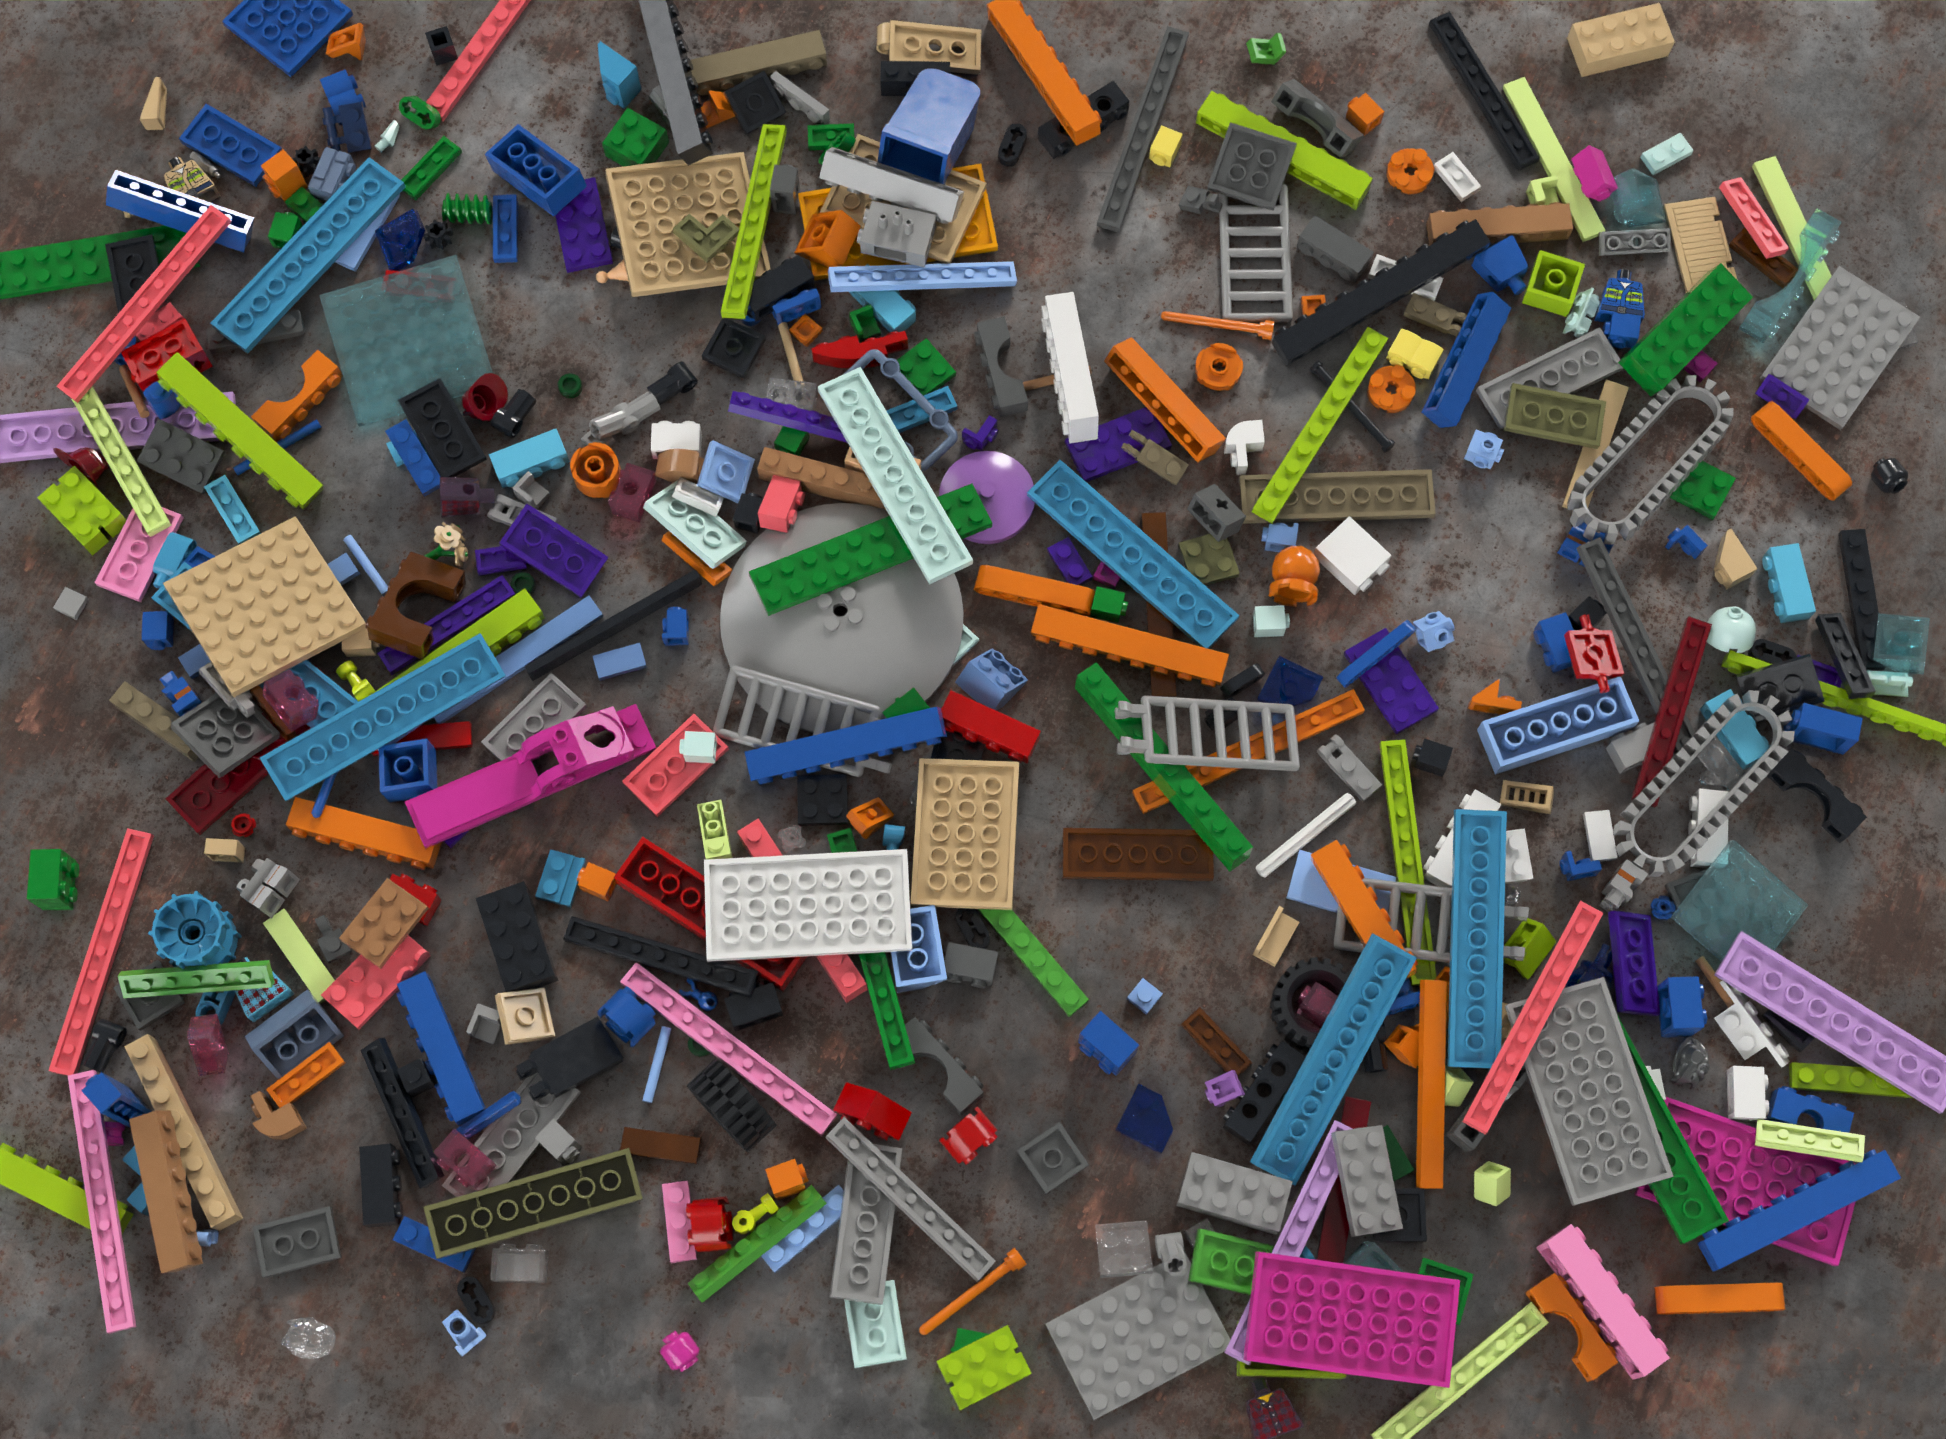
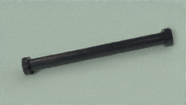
M1317 361L1311 366L1309 371L1312 374L1315 373L1329 388L1334 379L1322 367L1323 363ZM1351 399L1346 406L1347 409L1379 442L1384 453L1389 451L1395 445V442L1392 439L1389 440Z

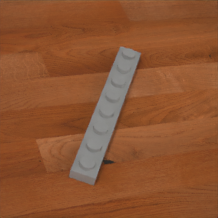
M845 1117L827 1134L825 1138L976 1282L996 1262Z

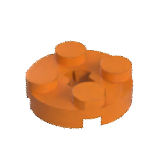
M1402 149L1391 156L1386 171L1387 179L1391 186L1394 188L1396 186L1402 193L1417 194L1424 191L1427 185L1430 184L1434 175V165L1425 150ZM1411 167L1415 169L1414 175H1409V172L1406 174L1404 170Z
M1215 343L1198 354L1195 372L1198 382L1205 387L1218 391L1231 390L1241 378L1243 361L1232 346ZM1218 362L1223 363L1222 367H1225V370L1216 371L1212 365H1217Z
M1385 366L1376 370L1370 377L1367 395L1372 405L1377 409L1387 410V413H1398L1405 410L1411 404L1415 396L1416 385L1413 377L1403 366ZM1388 385L1397 388L1395 394H1391V391L1389 393L1386 391Z

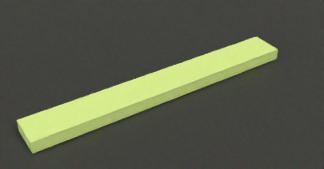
M1525 77L1504 84L1502 89L1529 141L1540 157L1539 160L1548 177L1555 175L1558 177L1555 190L1562 204L1569 203L1572 223L1582 242L1598 237L1599 232H1605L1606 230L1589 198L1583 194L1581 190L1582 185L1575 175Z
M1776 156L1755 162L1752 168L1815 301L1832 277Z
M92 386L78 403L72 399L147 534L152 537L172 526L94 387Z
M1530 1302L1452 1367L1450 1388L1430 1385L1374 1431L1371 1436L1373 1439H1410L1549 1322L1533 1302Z

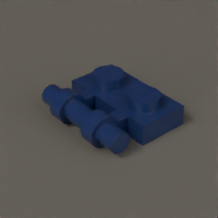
M362 102L339 105L340 115L333 116L332 107L322 108L324 114L322 121L323 125H326L329 138L327 139L328 146L341 151L340 144L346 143L348 152L372 149ZM342 122L344 136L338 137L335 123Z

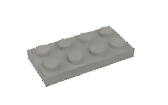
M550 673L481 743L496 758L502 761L517 753L521 749V744L532 735L566 720L578 717L587 708V705L554 674Z
M1378 1125L1331 1133L1351 1237L1403 1229L1383 1126Z

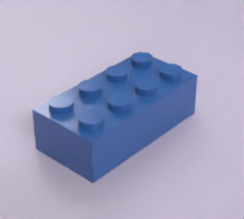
M519 124L485 153L494 173L552 216H555L587 187L578 167Z

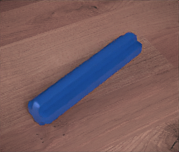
M511 1091L457 1128V1137L462 1141H467L520 1105V1095L515 1091Z

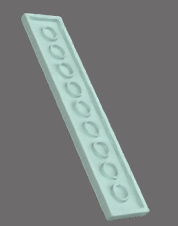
M861 367L819 385L818 392L929 585L972 565L973 559Z

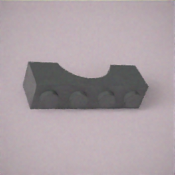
M1295 79L1282 83L1271 101L1288 116L1297 117L1312 125L1322 135L1323 144L1340 158L1352 154L1364 134Z
M1005 316L977 322V331L974 332L976 346L981 345L982 353H979L982 367H987L988 374H985L987 387L992 388L994 393L991 396L993 409H998L1000 417L1028 411V399L1023 381L1009 377L998 365V359L1001 354L1010 348V334Z
M913 1017L905 1025L914 1058H932L943 1066L948 1076L947 1087L943 1093L944 1099L962 1116L983 1097L984 1092L981 1089L984 1086L976 1076L970 1077L964 1071L967 1067L957 1056L954 1059L947 1052L949 1047L941 1038L936 1040L930 1034L932 1029L923 1019L918 1021L916 1017Z
M1524 1064L1503 1104L1527 1079L1528 1074ZM1475 1096L1445 1135L1465 1152L1474 1150L1485 1135L1462 1122Z

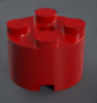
M978 1106L973 1109L976 1113L974 1116L971 1113L967 1114L946 1133L949 1136L947 1140L944 1137L939 1139V1142L958 1164L962 1161L965 1165L978 1155L975 1151L981 1145L987 1147L998 1138L995 1134L998 1129Z
M726 1196L695 1199L692 1203L686 1205L687 1218L691 1219V1229L687 1232L689 1245H694L697 1252L731 1249L728 1241H733V1220L731 1211L726 1212L725 1205L729 1204Z

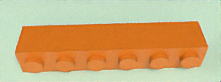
M1132 337L1113 346L1104 362L1198 463L1215 454L1226 438Z
M295 797L286 822V826L292 831V835L300 838H306L307 835L315 837L317 842L330 845V842L338 843L340 848L353 851L354 848L361 849L365 855L377 857L378 854L387 856L386 859L388 861L398 864L406 861L411 863L410 866L420 870H425L426 867L434 868L442 842L425 849L417 829L325 805L319 818H314L312 816V809L315 802Z
M1335 840L1312 853L1311 861L1363 946L1365 947L1373 933L1405 951L1402 946L1405 943L1403 937L1397 929L1393 931L1389 925L1391 921L1390 916L1384 908L1380 909L1375 901L1378 898L1371 886L1367 888L1363 883L1362 879L1365 877L1359 866H1353L1349 858L1352 856L1346 845H1340ZM1417 960L1412 966L1407 978L1416 974L1417 968L1415 966L1418 965Z

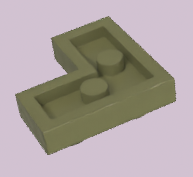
M689 213L673 228V233L704 261L709 262L738 236L739 228L724 215H721L706 228Z

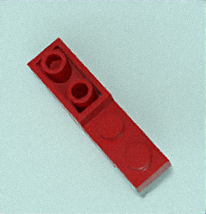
M893 331L884 337L877 339L868 338L859 344L857 335L852 337L844 336L838 339V341L819 343L814 348H811L812 358L815 363L849 369L869 350H879L888 358V354L908 349V338L905 331ZM873 359L864 368L880 366V364Z

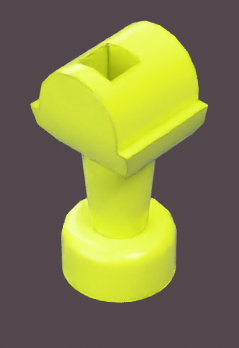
M351 660L346 661L337 668L336 673L342 680H348L352 686V693L359 702L374 693L375 690L366 678L362 680L356 674V665Z
M769 1193L760 1198L762 1203L750 1211L740 1210L737 1212L732 1221V1226L737 1233L746 1234L753 1232L756 1222L767 1212L772 1215L779 1210Z

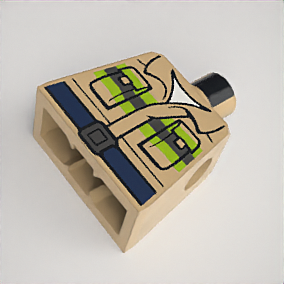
M175 157L169 161L168 164L171 171L164 175L169 189L207 202L220 197L214 183L194 160L184 163L180 157Z

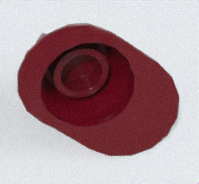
M485 373L480 376L462 397L464 409L462 415L483 421L491 420L497 410L503 408L507 402L508 391L504 381L493 373Z
M86 447L67 454L58 448H53L54 453L70 468L75 466L98 488L96 481L103 474L108 463L96 450Z

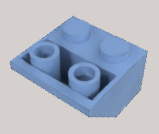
M992 648L969 661L955 683L976 702L997 711L1027 683L1028 679L1018 668L1013 667L1000 652Z

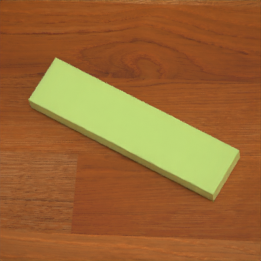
M282 909L272 919L269 918L263 924L310 992L321 1004L325 1001L321 994L335 980L288 912Z
M1757 1119L1755 1146L1863 1162L1865 1135Z

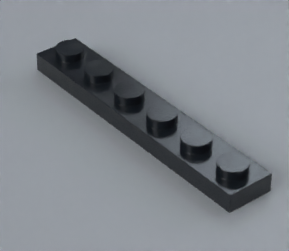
M1865 529L1841 530L1838 535L1856 648L1866 670H1883L1887 667L1866 531Z
M378 1038L361 1049V1053L420 1189L427 1188L443 1178L444 1173L412 1099L402 1083L397 1071L398 1067L385 1038Z

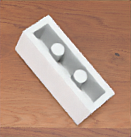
M1699 788L1690 797L1689 810L1692 811V820L1688 824V834L1699 825L1728 791ZM1728 819L1697 850L1696 854L1691 858L1690 867L1706 869L1713 867L1716 870H1721L1727 864Z

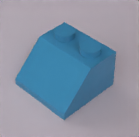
M600 41L597 45L606 99L611 104L619 105L625 109L642 90L637 67Z

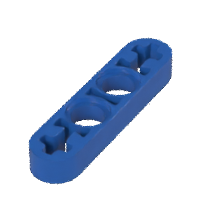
M1409 620L1404 621L1345 668L1336 679L1344 688L1348 687L1407 640L1416 631V628Z

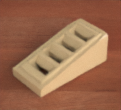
M160 77L154 78L141 113L140 121L146 130H164L167 88Z
M1503 780L1500 804L1538 813L1551 814L1554 787ZM1510 788L1515 789L1513 800H1509ZM1520 790H1525L1524 801H1519ZM1531 792H1535L1534 803L1529 802ZM1541 794H1545L1544 804H1539Z

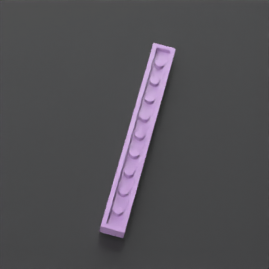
M1334 1120L1272 1254L1300 1257L1339 1174L1331 1133L1352 1128ZM1250 1300L1224 1352L1247 1365L1251 1361L1243 1360Z

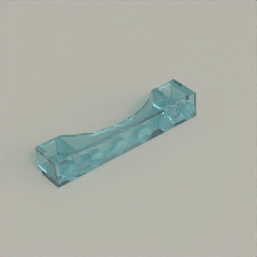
M1816 208L1799 235L1801 258L1794 278L1780 292L1756 302L1739 328L1741 331L1762 343L1765 342L1768 336L1770 338L1774 337L1780 327L1776 323L1780 317L1785 320L1792 309L1789 306L1792 298L1797 301L1805 289L1801 287L1803 281H1810L1817 270L1813 268L1816 261L1820 263L1823 261L1828 253L1825 247L1829 242L1834 244L1841 233L1837 230L1841 221Z

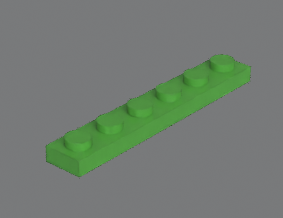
M977 909L1069 1018L1089 1002L1087 996L1013 910Z
M269 960L211 964L207 966H185L184 969L170 967L121 971L118 975L123 998L272 988L275 983Z
M812 1185L809 1186L787 1205L780 1208L768 1220L760 1224L748 1236L740 1240L724 1255L718 1257L709 1267L698 1273L687 1284L703 1303L827 1203Z

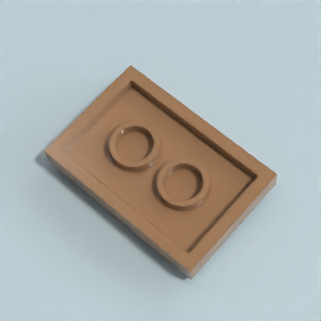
M387 878L339 939L381 969L429 908Z

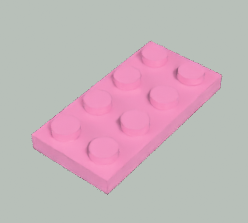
M162 507L172 526L150 537L132 508L95 584L114 593L142 602L155 576L153 572L154 562L167 536L171 532L177 533L184 517L179 513Z

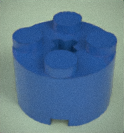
M626 986L624 989H619L597 1013L600 1018L605 1015L608 1019L605 1025L624 1043L630 1040V1046L634 1047L656 1025L654 1019L656 1013L649 1005L644 1004L642 1006L636 1000L637 995Z

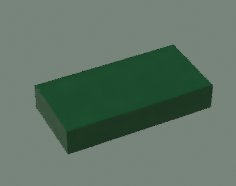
M1386 1125L1383 1127L1393 1181L1395 1182L1413 1172L1414 1168L1391 1129Z

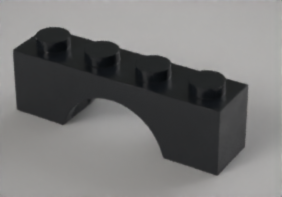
M1793 748L1788 751L1767 775L1783 791L1801 788L1813 793L1820 800L1824 809V819L1821 826L1839 843L1844 841L1867 818L1859 805L1851 803L1839 787L1827 781L1822 771L1813 768L1807 762L1806 757Z

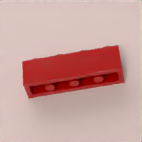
M950 690L941 708L946 731L954 732L955 730L963 734V737L970 742L976 743V741L985 744V747L992 752L999 753L1001 751L1007 754L1008 758L1014 762H1025L1028 764L1040 739V730Z

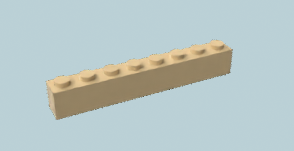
M147 1034L124 1046L155 1111L171 1110L175 1120L176 1138L180 1145L182 1166L211 1228L221 1231L243 1219L157 1039Z

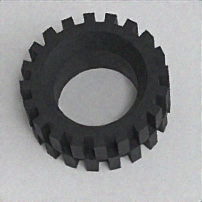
M1317 957L1310 958L1308 962H1305L1304 959L1298 961L1294 967L1290 966L1285 971L1273 990V997L1270 1001V1008L1273 1011L1271 1014L1272 1022L1276 1021L1277 1026L1275 1029L1279 1034L1281 1032L1284 1033L1286 1036L1284 1040L1287 1043L1291 1041L1296 1043L1295 1048L1302 1050L1306 1047L1310 1050L1321 1029L1307 1027L1296 1018L1292 1009L1293 994L1304 985L1320 984L1329 988L1338 998L1351 973L1350 970L1345 973L1342 970L1344 965L1339 962L1334 966L1330 964L1331 959L1324 958L1320 962Z
M717 1059L713 1060L687 1084V1087L701 1105L747 1153L777 1126L767 1111Z

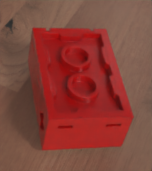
M185 318L121 352L131 370L130 377L132 381L136 382L143 392L148 386L159 380L156 372L176 352L200 373L213 367Z

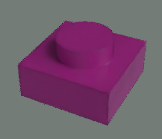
M1701 350L1683 369L1690 375H1696V380L1701 383L1718 363Z
M1101 561L1093 576V580L1115 589L1120 577Z

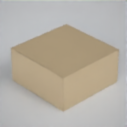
M206 838L204 854L212 861L243 863L245 847L238 840Z

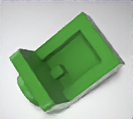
M1276 33L1270 40L1251 38L1246 43L1252 63L1275 65L1286 53L1281 33Z

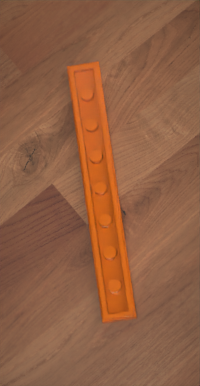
M1420 980L1416 1188L1443 1189L1447 981Z

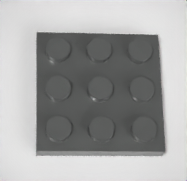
M1230 122L1207 190L1274 211L1297 143Z
M217 693L171 723V729L218 778H221L280 738V732L255 707V713L246 718L238 708L233 710Z

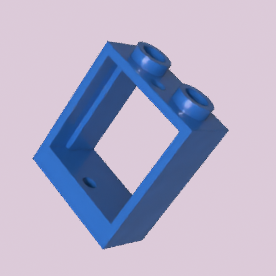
M1803 703L1797 710L1794 709L1791 715L1793 720L1785 725L1783 730L1795 731L1793 740L1795 743L1844 755L1858 742L1863 718Z

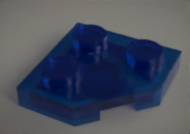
M414 208L375 230L389 270L399 271L415 260L425 228L418 211Z
M1279 656L1257 700L1262 703L1291 704L1293 706L1312 701L1323 680V676Z
M1138 1084L1115 1131L1162 1154L1173 1132L1162 1095Z

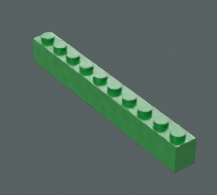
M1095 663L1078 674L1075 689L1119 741L1121 736L1143 740L1142 718L1115 719L1114 710L1118 708V702L1130 701L1102 668ZM1152 728L1154 753L1168 754V746ZM1130 753L1229 872L1249 859L1253 846L1184 765L1147 763L1143 753Z

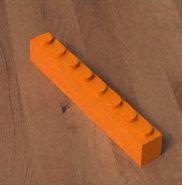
M994 0L988 3L989 20L1075 145L1077 146L1100 135V124L1102 123L1100 114L1097 110L1093 111L1086 94H1081L1077 81L1074 78H1070L1065 64L1058 61L1054 48L1046 44L1044 34L1041 30L1037 31L1033 18L1030 15H1026L1021 1Z
M1038 604L1031 630L1032 636H1036L1035 640L1049 644L1050 640L1059 643V647L1073 650V647L1083 649L1082 653L1096 656L1097 653L1107 655V660L1120 663L1121 659L1130 661V666L1144 669V666L1154 667V672L1168 675V671L1178 674L1177 678L1181 680L1191 681L1192 678L1202 680V685L1215 688L1216 684H1222L1229 658L1227 653Z

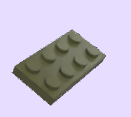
M1512 383L1503 431L1598 449L1601 442L1606 401Z

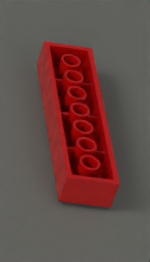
M642 836L614 876L617 885L706 942L704 875ZM807 956L735 961L748 969L758 971L760 973L759 977L769 983L773 982L776 988L784 992Z

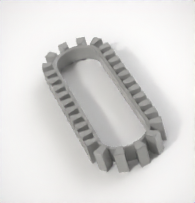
M1686 375L1682 388L1676 378L1671 380L1666 385L1665 390L1662 389L1657 393L1656 397L1648 403L1647 407H1644L1638 414V417H1635L1630 422L1629 427H1626L1621 432L1620 437L1617 436L1611 446H1608L1603 451L1602 456H1599L1593 465H1590L1584 472V475H1581L1576 480L1567 502V510H1573L1569 520L1572 526L1576 528L1585 522L1587 527L1583 537L1590 541L1593 540L1596 531L1605 533L1604 544H1614L1618 531H1620L1624 541L1632 538L1635 531H1639L1643 527L1645 522L1653 516L1654 512L1662 506L1663 502L1671 496L1672 492L1680 486L1681 482H1684L1690 472L1694 471L1699 462L1704 460L1708 452L1710 453L1716 444L1724 438L1733 418V408H1727L1731 398L1726 390L1715 397L1712 393L1717 383L1707 379L1704 388L1696 387V375ZM1682 398H1696L1710 407L1714 415V422L1626 518L1617 522H1606L1590 513L1586 505V497L1674 402Z
M1749 690L1742 696L1744 704H1742L1738 693L1728 698L1640 794L1634 798L1630 805L1621 812L1620 815L1629 820L1630 823L1620 820L1614 825L1613 835H1626V841L1619 843L1615 847L1619 857L1630 850L1636 857L1632 861L1633 864L1639 868H1643L1644 863L1651 864L1648 877H1659L1665 873L1663 863H1666L1670 874L1683 867L1684 863L1696 854L1697 850L1717 831L1718 827L1728 819V816L1738 808V805L1749 796L1748 794L1759 785L1758 783L1788 753L1787 750L1778 744L1787 747L1793 742L1795 731H1782L1781 726L1787 725L1793 719L1788 710L1778 717L1771 710L1779 700L1770 695L1764 700L1763 705L1757 703L1759 691ZM1747 710L1764 716L1770 723L1773 731L1772 743L1765 753L1671 855L1660 858L1643 852L1637 845L1634 837L1635 824L1642 814L1736 713Z

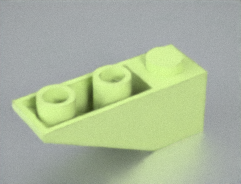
M722 800L697 804L706 860L733 858Z

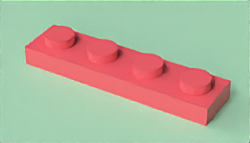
M1740 177L1722 182L1719 189L1765 258L1768 259L1785 254L1789 247L1744 180Z

